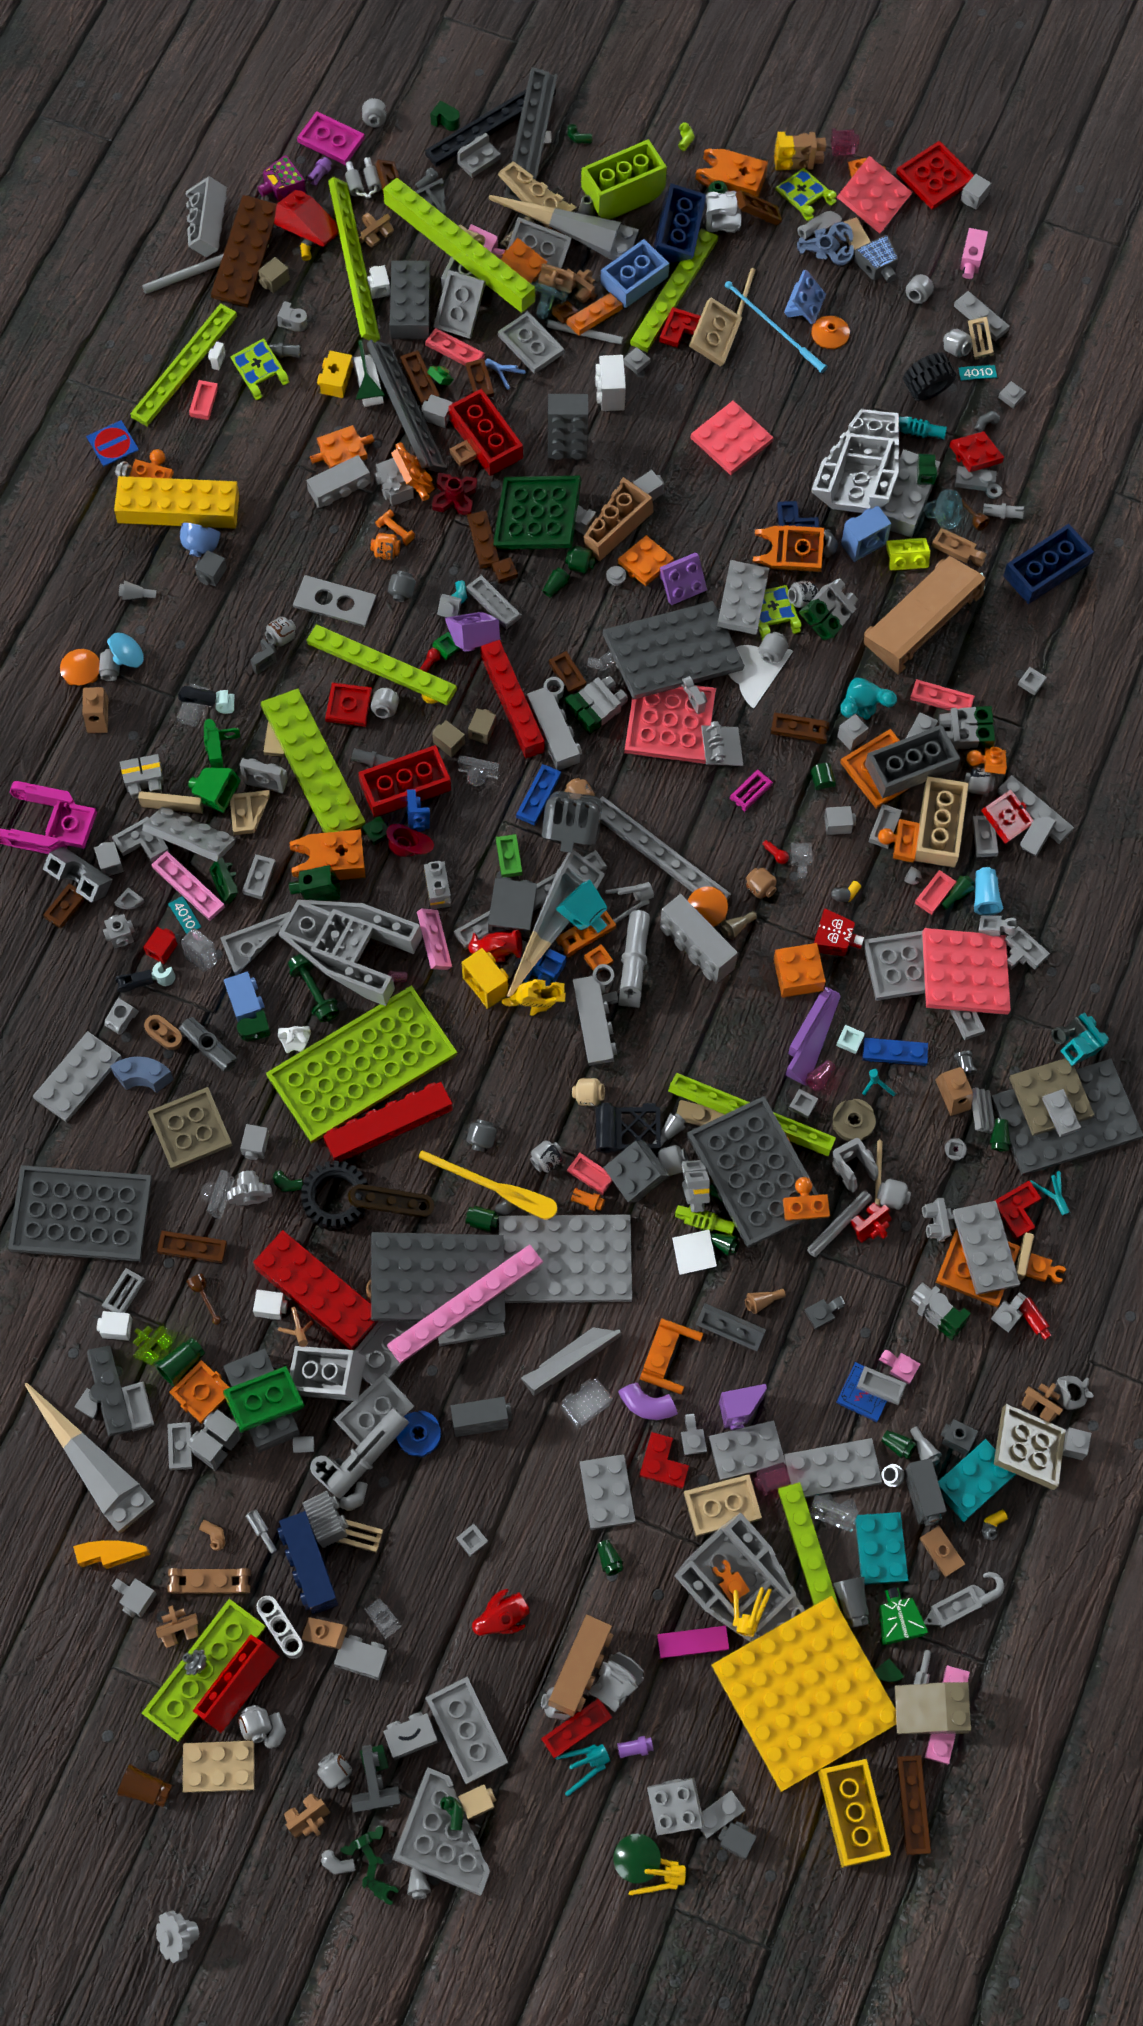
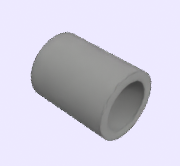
M314 1436L293 1437V1452H314Z

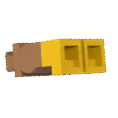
M778 132L774 151L776 171L803 169L806 167L807 170H812L814 164L823 163L826 139L816 138L815 132L803 133L798 136H786L785 132Z

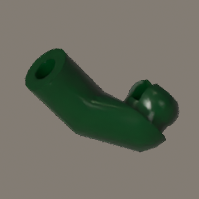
M575 124L568 126L567 135L575 143H592V134H581L577 131V125Z

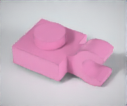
M886 1349L879 1358V1361L892 1367L891 1375L907 1384L911 1383L920 1366V1363L903 1353H900L897 1358Z

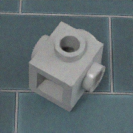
M124 914L113 915L104 921L106 929H103L106 941L111 940L114 949L134 942L131 934L135 932L131 920H126Z

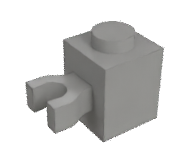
M116 1579L112 1585L116 1591L124 1595L119 1603L124 1607L122 1611L132 1618L135 1615L142 1618L157 1595L153 1589L137 1579H134L130 1586L119 1579Z

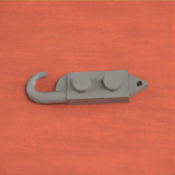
M994 1572L984 1573V1578L991 1577L995 1579L997 1586L994 1590L985 1594L979 1586L971 1585L932 1605L924 1624L943 1628L996 1600L1004 1591L1003 1579Z

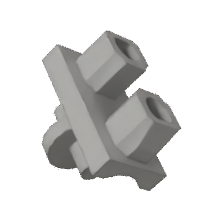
M937 1198L933 1203L922 1207L923 1217L933 1218L934 1224L926 1226L927 1238H937L938 1242H944L945 1238L951 1236V1231L955 1230V1219L951 1208L946 1209L944 1198Z

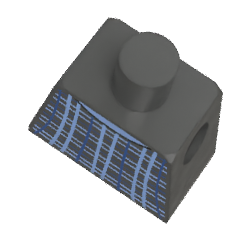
M887 235L856 249L854 262L872 280L884 277L889 283L896 279L897 275L894 271L897 269L898 257Z

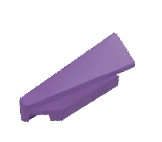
M825 987L823 993L819 994L790 1045L788 1054L794 1058L787 1068L786 1076L805 1086L809 1085L840 999L838 992Z

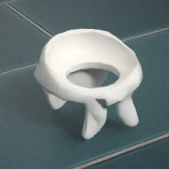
M293 1026L278 1029V1038L282 1042L286 1053H290L293 1050L301 1052L305 1049L311 1035L309 1026Z

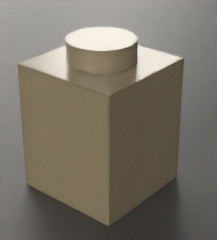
M276 257L258 270L261 286L265 289L268 288L272 293L290 280L288 268Z
M477 708L468 727V738L488 744L496 726V715L489 710Z
M446 720L442 725H437L433 730V743L452 758L465 744V734Z

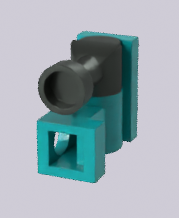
M1085 1013L1075 1017L1066 1027L1059 1026L1054 1028L1051 1033L1053 1041L1057 1044H1063L1069 1040V1037L1072 1038L1061 1050L1071 1066L1096 1055L1109 1041L1108 1036L1105 1033H1100L1095 1027V1019L1092 1016H1087ZM1069 1050L1075 1052L1077 1057L1074 1058Z

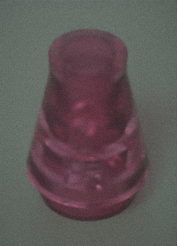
M826 1060L807 1074V1085L814 1091L824 1089L832 1072L835 1070V1065L831 1061Z

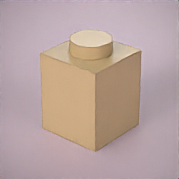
M481 1785L458 1796L468 1821L494 1809L493 1802L496 1801L492 1789H486L485 1785Z

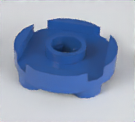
M426 1411L406 1414L404 1417L409 1421V1424L396 1437L400 1448L408 1455L425 1457L432 1453L440 1443L441 1429L439 1423L432 1414ZM416 1428L417 1431L419 1428L423 1429L424 1437L415 1439L413 1431Z

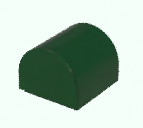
M821 763L811 769L815 790L836 786L831 764Z

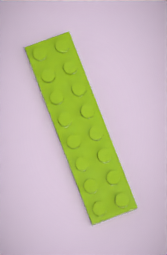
M299 689L262 701L261 708L323 832L349 831L364 826L366 822Z

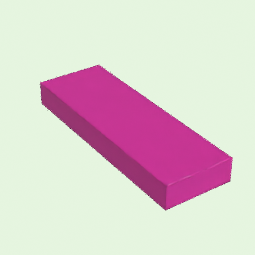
M726 1626L657 1634L660 1659L729 1650Z

